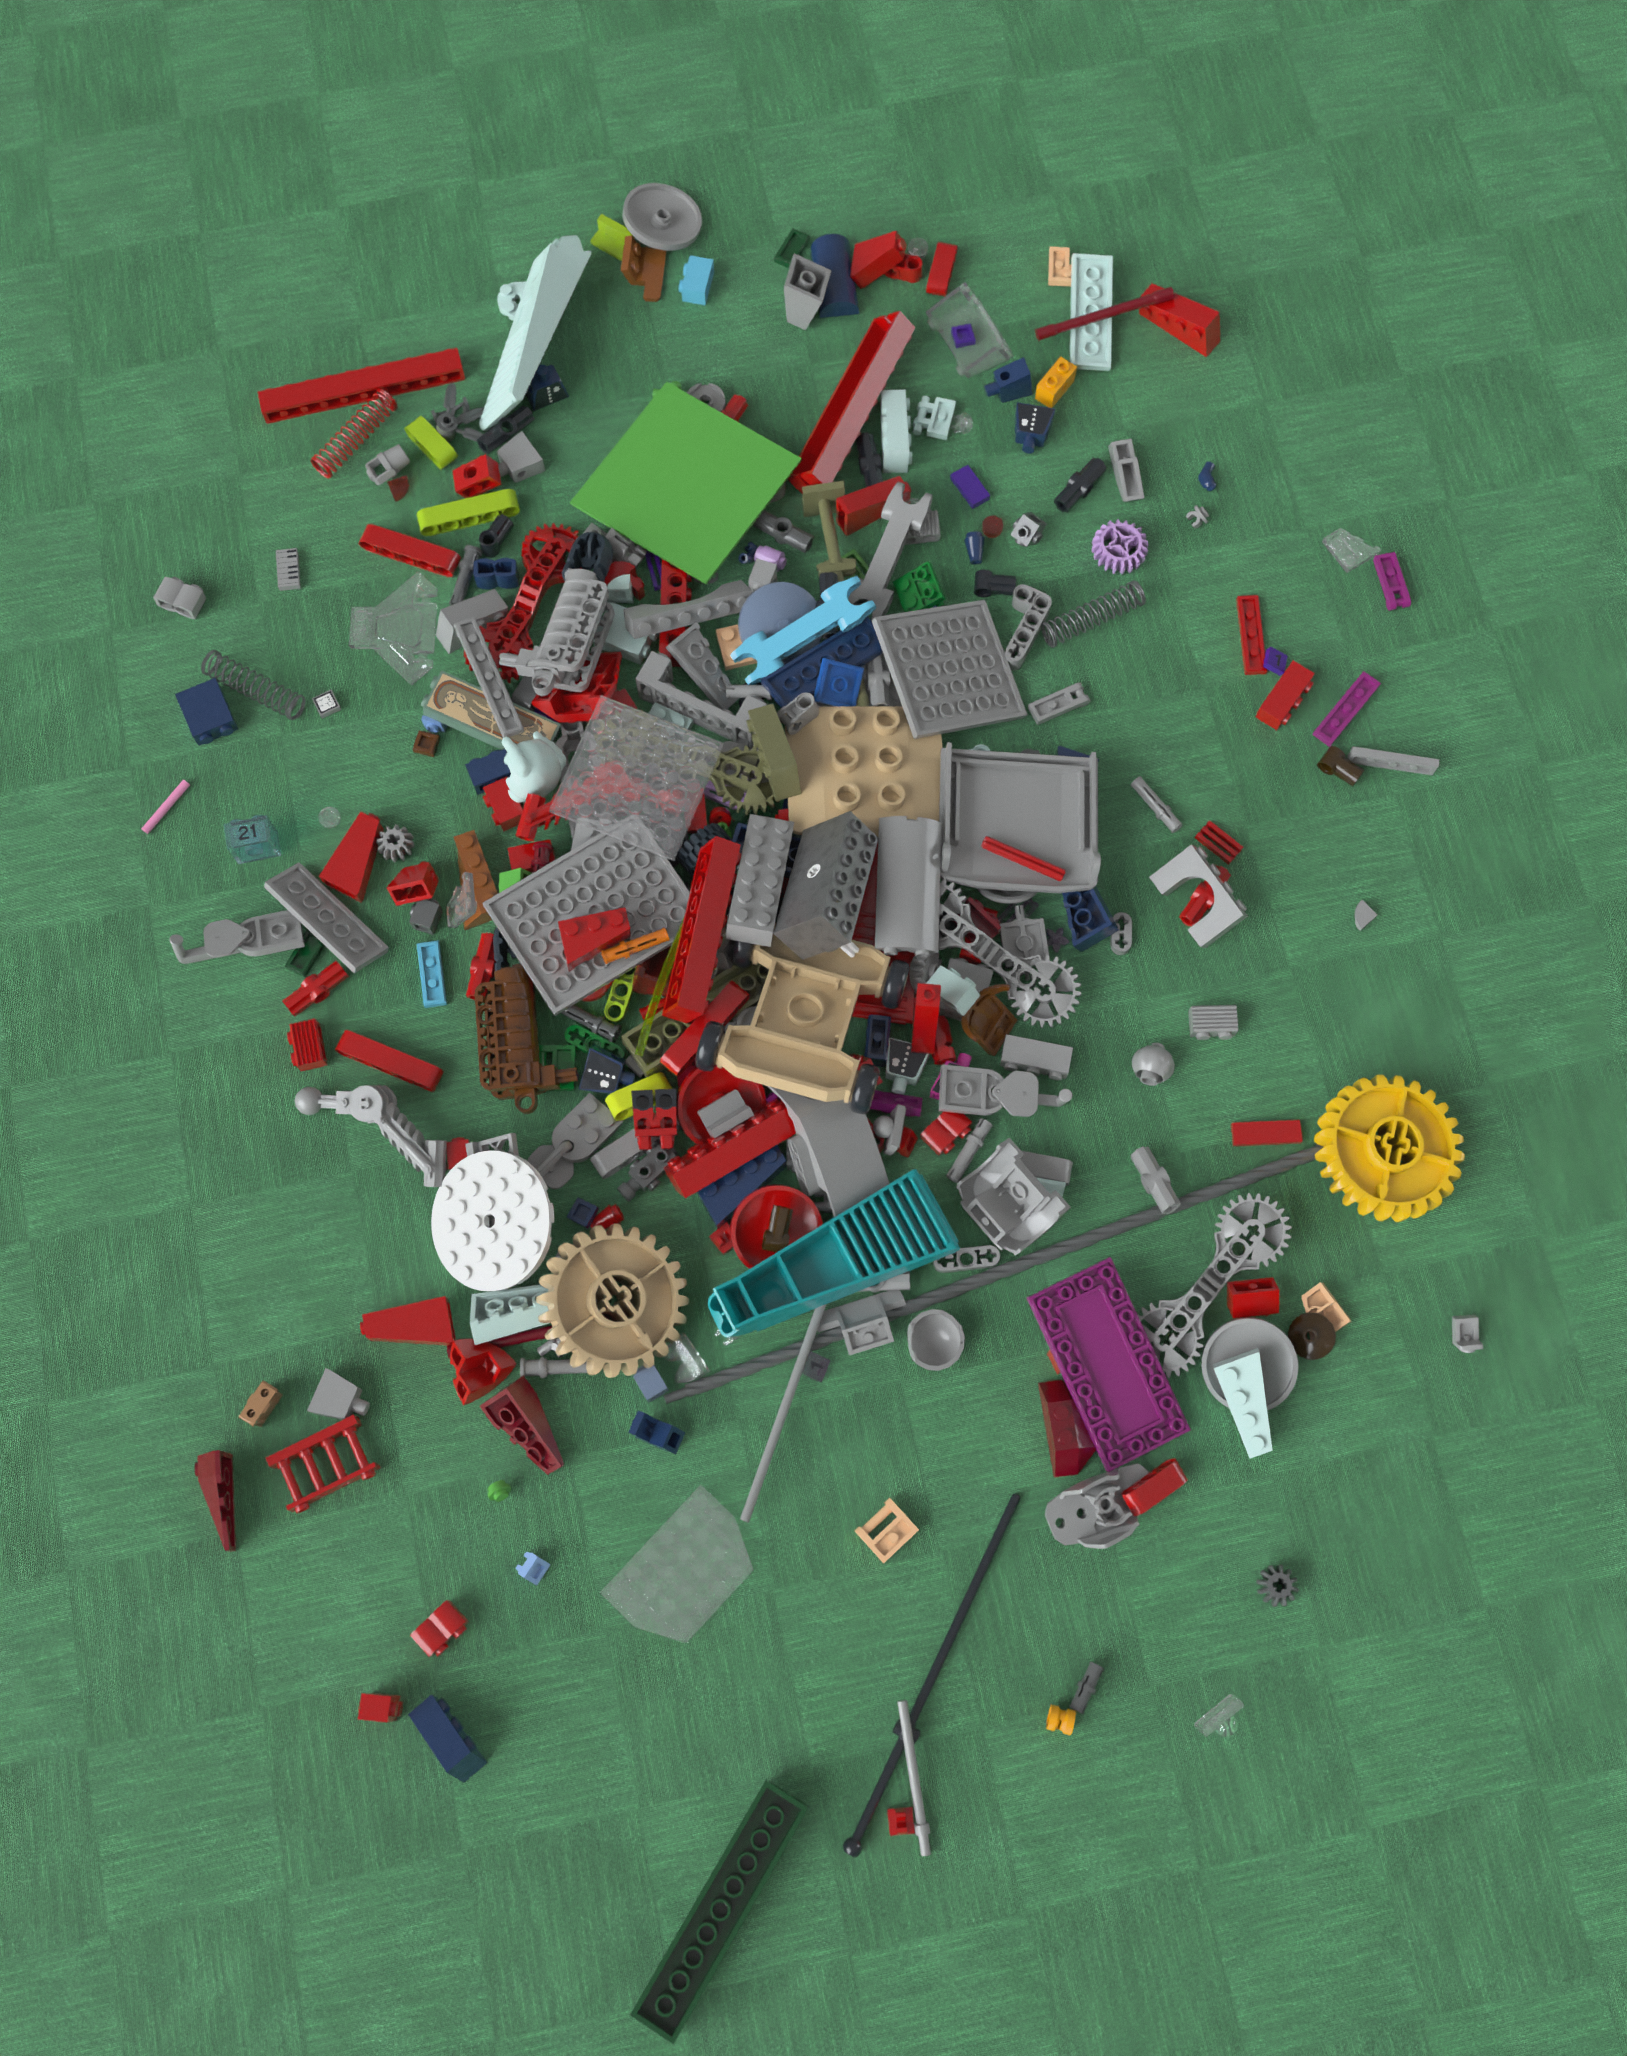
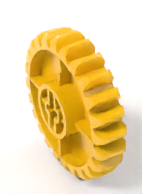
M1382 1074L1376 1075L1371 1080L1361 1078L1353 1086H1345L1340 1090L1337 1097L1331 1099L1326 1104L1325 1109L1327 1113L1318 1119L1317 1124L1323 1130L1314 1135V1142L1324 1146V1148L1315 1153V1159L1327 1164L1320 1171L1321 1177H1332L1334 1182L1329 1187L1332 1194L1342 1190L1345 1193L1342 1203L1348 1207L1357 1202L1358 1214L1362 1216L1374 1210L1375 1219L1382 1222L1390 1216L1395 1222H1402L1409 1216L1419 1218L1426 1214L1427 1210L1439 1207L1442 1204V1198L1451 1195L1454 1191L1452 1182L1461 1177L1462 1172L1456 1165L1464 1161L1465 1154L1462 1151L1456 1150L1455 1147L1463 1143L1464 1139L1462 1135L1453 1134L1451 1130L1459 1123L1453 1117L1446 1119L1444 1114L1448 1111L1449 1106L1446 1102L1436 1105L1433 1102L1436 1097V1093L1430 1089L1424 1094L1420 1093L1421 1085L1418 1081L1414 1080L1405 1086L1403 1077L1395 1075L1389 1081Z

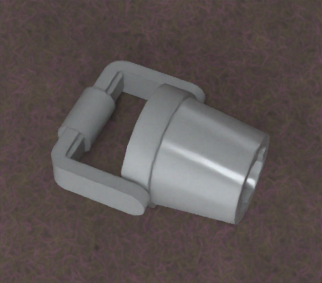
M398 444L384 452H380L377 454V457L366 463V473L371 481L381 485L388 479L395 477L411 461ZM382 463L386 471L377 476L374 468Z

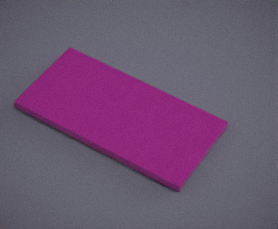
M1111 1257L1103 1259L1026 1297L1106 1472H1110L1191 1430Z

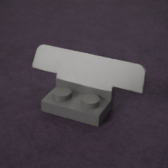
M890 1290L826 1310L822 1315L818 1333L840 1326L849 1356L894 1342L885 1311L905 1306V1299L900 1290Z

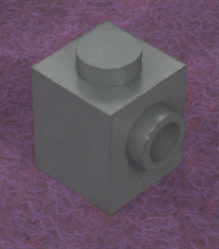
M434 899L417 901L411 908L409 922L413 929L434 935L443 910L439 902Z

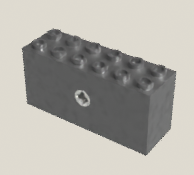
M851 811L803 830L773 932L776 937L802 960L823 952L835 951L839 947L850 957H854L855 953L859 951V948L851 940L878 837Z

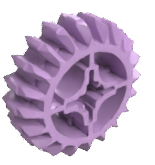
M1119 519L1116 520L1115 524L1109 521L1107 526L1103 524L1100 530L1096 531L1095 537L1092 540L1091 550L1094 553V560H1098L1099 566L1105 565V571L1109 568L1112 569L1113 574L1116 570L1120 571L1121 575L1125 570L1130 573L1133 568L1138 569L1140 564L1144 562L1145 556H1147L1148 541L1146 540V534H1141V527L1135 528V522L1129 525L1127 519L1124 523H1120ZM1111 538L1109 545L1104 546V542ZM1135 547L1136 552L1129 556V551Z

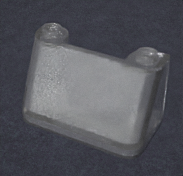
M966 282L962 283L926 311L929 320H927L929 326L933 331L937 329L955 356L958 364L955 368L961 377L966 376L970 378L1004 363L1014 356L982 302ZM971 323L976 339L975 345L955 348L951 327Z

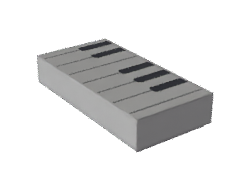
M297 548L276 550L279 590L300 589Z

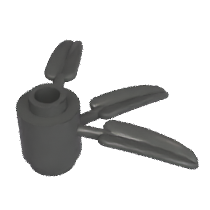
M449 383L444 398V407L447 408V412L438 416L436 431L447 442L454 440L457 432L463 434L465 438L477 442V439L483 433L471 428H465L464 431L458 429L457 426L462 423L468 424L480 418L484 407L472 409L459 416L460 420L457 421L450 414L451 409H454L456 404V385Z

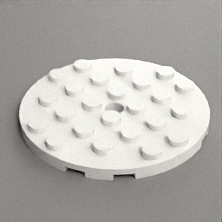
M502 1151L475 1153L456 1164L442 1181V1187H439L431 1219L432 1236L437 1254L448 1272L459 1282L470 1288L480 1291H501L516 1284H521L538 1269L549 1250L552 1237H550L551 1224L554 1223L553 1203L549 1201L546 1191L548 1187L544 1179L525 1159ZM491 1215L495 1217V1224L493 1227H489L490 1224L488 1216Z

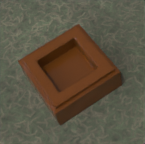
M419 730L412 749L413 752L434 757L440 736Z

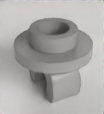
M1197 505L1194 506L1196 511H1191L1186 515L1188 520L1197 517L1196 522L1192 524L1195 529L1201 526L1202 521L1205 524L1208 523L1207 517H1209V514L1203 506L1200 508Z

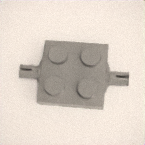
M1015 906L1016 920L1000 924L1002 948L1012 955L1022 958L1040 955L1042 961H1045L1049 952L1044 919L1025 918L1024 906ZM1004 962L1005 969L1014 967L1013 962ZM1025 974V981L1033 980L1031 974Z

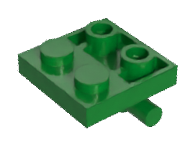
M929 561L893 581L904 612L929 609L935 605L937 607L945 606L943 602L945 596L932 563Z

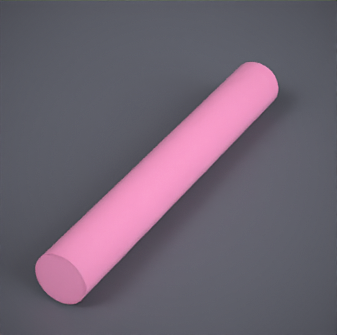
M182 780L141 828L146 834L151 832L190 784Z

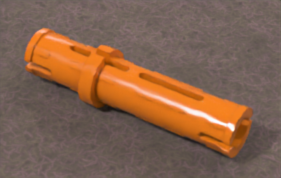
M662 928L628 942L621 941L617 946L602 950L601 955L604 963L608 964L623 957L625 959L630 958L631 954L666 941L668 942L670 939L666 929Z

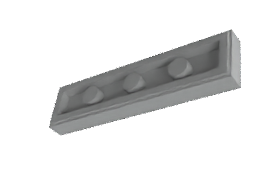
M1354 746L1347 755V759L1354 764L1425 775H1433L1439 767V759Z

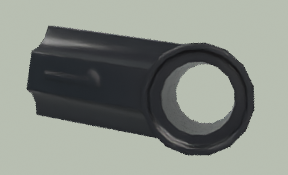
M503 514L498 515L488 530L483 531L479 535V542L484 556L491 558L499 554L500 545L514 527V523Z
M978 570L975 572L974 594L982 598L989 597L992 594L1013 596L1016 576L994 575L989 570Z

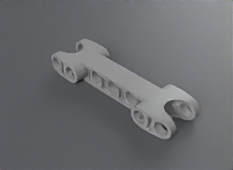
M901 482L896 483L884 505L881 518L889 522L864 579L859 578L861 585L849 596V602L853 605H861L871 600L874 602L876 609L872 613L871 621L875 617L887 614L894 597V591L887 589L888 583L911 530L921 533L932 504L933 495L927 492L916 504L904 502L903 492L905 484Z

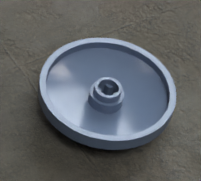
M774 582L759 587L746 599L739 614L738 631L741 642L743 643L747 638L760 631H764L767 638L771 637L816 609V600L808 591L793 583ZM822 636L783 659V664L789 663L818 645Z

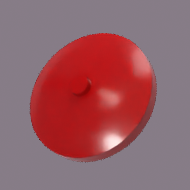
M717 1065L710 1072L696 1067L685 1077L676 1097V1115L682 1130L693 1142L700 1146L708 1142L707 1138L711 1135H709L703 1124L698 1110L736 1089L739 1091L745 1105L749 1106L752 1111H761L766 1108V1095L762 1084L737 1078L724 1067L721 1069Z
M767 1185L752 1191L739 1203L731 1220L730 1236L735 1253L747 1268L751 1269L777 1253L762 1250L763 1236L769 1226L773 1205L793 1209L788 1231V1245L823 1225L816 1205L803 1192L787 1185Z

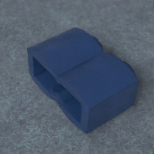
M483 558L474 561L473 575L478 588L485 590L496 587L513 589L519 586V570L516 560L500 558L494 561Z

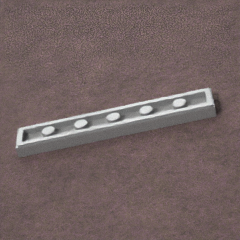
M475 617L454 623V628L502 737H511L523 733L524 727Z

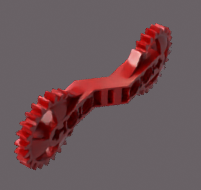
M545 523L544 529L536 526V532L530 530L529 536L525 535V541L522 542L521 556L523 557L522 563L527 573L522 580L513 607L506 618L496 622H488L486 629L479 626L485 642L489 643L488 649L502 680L506 679L508 683H511V678L518 681L519 675L515 667L499 664L500 654L518 655L520 649L533 650V642L528 632L533 625L541 600L549 587L565 582L562 577V571L566 564V552L570 553L571 547L578 538L579 533L578 530L571 532V526L563 529V524L558 528L555 523H552V527H548ZM537 540L546 542L541 551L532 546ZM464 651L465 664L469 665L470 671H473L472 666L468 660V657Z

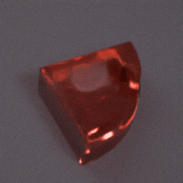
M407 475L387 482L395 502L401 500L409 489Z

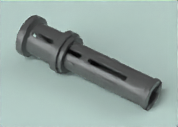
M466 545L464 548L465 554L463 560L459 563L460 572L449 602L450 605L465 599L473 575L474 561L478 560L483 554L482 550L476 546Z
M575 1005L561 1012L565 1016L591 1028L593 1033L604 1036L612 1043H615L621 1034V1025L618 1024L616 1026L607 1021L606 1017H597Z

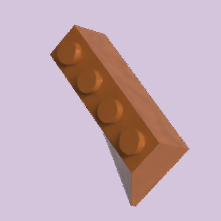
M475 830L454 836L458 852L464 930L492 921L482 903L498 894Z

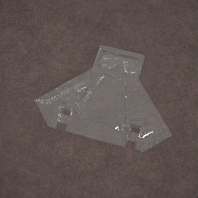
M418 571L376 607H352L349 635L350 649H374L412 686L433 668V660L427 659V654L434 653L437 603L431 602V597H437L438 589ZM414 654H419L418 659L414 658Z

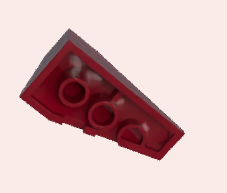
M524 1375L480 1405V1408L497 1430L502 1428L511 1436L509 1440L514 1445L518 1443L526 1450L527 1457L547 1475L564 1465L538 1395Z
M221 1450L198 1455V1462H195L194 1465L195 1475L198 1477L224 1550L235 1552L233 1455Z

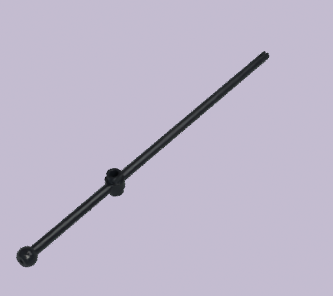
M1017 1493L1011 1496L911 1709L909 1715L914 1744L921 1733V1730L915 1728V1724L1020 1501V1495ZM900 1719L897 1720L892 1733L898 1735L897 1742L853 1836L847 1838L843 1843V1851L853 1857L859 1856L862 1852L861 1840L904 1750Z

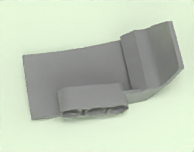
M767 1086L784 1102L788 1114L793 1120L797 1135L788 1139L787 1143L800 1188L805 1195L809 1197L824 1190L827 1193L833 1215L836 1217L889 1184L866 1114L853 1112L850 1108L851 1102L844 1103V1100L824 1102Z

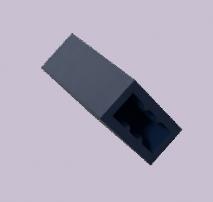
M216 678L175 694L192 737L198 746L209 744L221 736L231 735L239 729Z

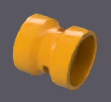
M1051 1704L1047 1716L1046 1729L1051 1731L1061 1730L1063 1734L1071 1736L1076 1710L1069 1708L1062 1710L1059 1706Z

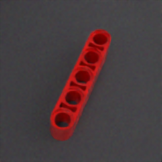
M367 524L359 541V545L369 552L446 577H453L461 560V556L453 550L374 524Z
M734 981L729 982L708 1005L706 1012L697 1017L663 1054L660 1062L677 1077L680 1076L696 1059L699 1041L705 1025L709 1021H715L726 1026L747 1003L750 994Z
M344 1030L335 1048L336 1052L347 1058L430 1092H435L444 1073L441 1068L349 1030Z

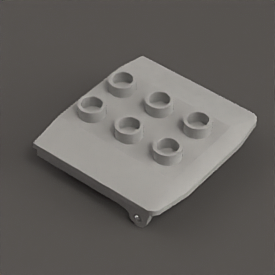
M947 742L946 748H941L939 822L942 823L940 878L942 880L946 878L947 882L980 889L1065 893L1095 888L1101 864V856L1098 853V758H1096V752H1092L1090 757L1086 758L952 749V743ZM989 836L1065 869V875L1061 881H1057L985 850L981 847L984 838Z

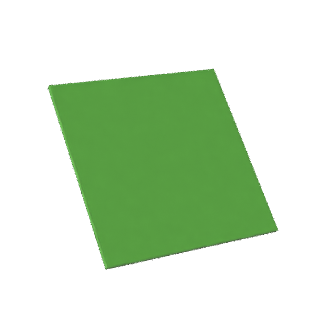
M666 382L571 500L570 504L692 577L707 584L801 463L802 458Z

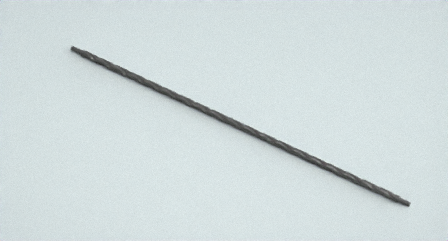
M1317 1144L1309 1149L1283 1157L1278 1161L1267 1163L1246 1173L1222 1180L1212 1186L1188 1193L1178 1198L1181 1205L1170 1214L1193 1207L1200 1202L1225 1195L1232 1190L1251 1185L1265 1177H1271L1288 1171L1297 1165L1316 1160L1315 1153L1324 1148V1146ZM1157 1205L1146 1211L1135 1213L1114 1223L1088 1231L1081 1236L1072 1237L1049 1248L1022 1256L1015 1261L1001 1264L980 1274L972 1275L948 1286L935 1289L905 1301V1306L885 1311L888 1322L900 1316L925 1309L934 1303L954 1298L968 1290H974L1001 1278L1020 1273L1034 1265L1054 1260L1068 1252H1074L1093 1245L1100 1240L1125 1233L1134 1227L1146 1225L1169 1214H1162ZM840 1326L817 1334L810 1352L825 1347L832 1342L843 1340L844 1337ZM804 1340L785 1346L778 1351L751 1359L744 1364L719 1371L710 1377L685 1384L684 1388L663 1395L665 1402L669 1404L687 1396L690 1398L696 1394L725 1385L730 1381L757 1373L764 1368L791 1360L799 1355Z

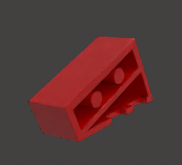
M625 907L558 921L569 972L586 960H591L602 950L609 949L631 937Z

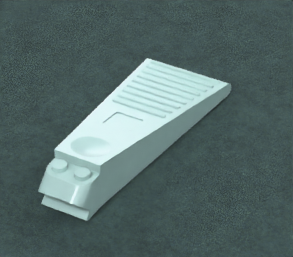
M577 235L562 236L559 240L556 238L533 261L481 415L479 426L483 431L490 430L523 400L531 384L530 382L538 369L537 367L545 354L552 335L591 256V251H583Z

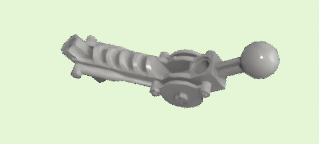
M386 1085L359 1086L353 1091H336V1095H322L318 1089L309 1086L304 1087L296 1094L295 1106L302 1114L314 1115L320 1109L328 1108L336 1109V1114H352L354 1118L367 1122V1124L377 1123L380 1126L382 1135L389 1139L394 1147H397L398 1152L404 1155L406 1160L410 1164L412 1163L418 1172L421 1170L424 1172V1186L442 1187V1181L447 1170V1141L425 1140L422 1132L419 1129L416 1130L415 1125L411 1121L408 1122L407 1117L400 1113L397 1107L396 1096Z

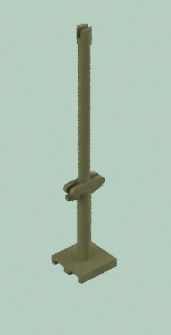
M838 481L803 486V516L820 515L829 560L816 565V569L819 571V574L824 572L836 573L838 582L845 581V576H852L856 573V559L841 558L833 513H836V499L845 495L844 482ZM862 676L856 703L857 706H870L864 677Z

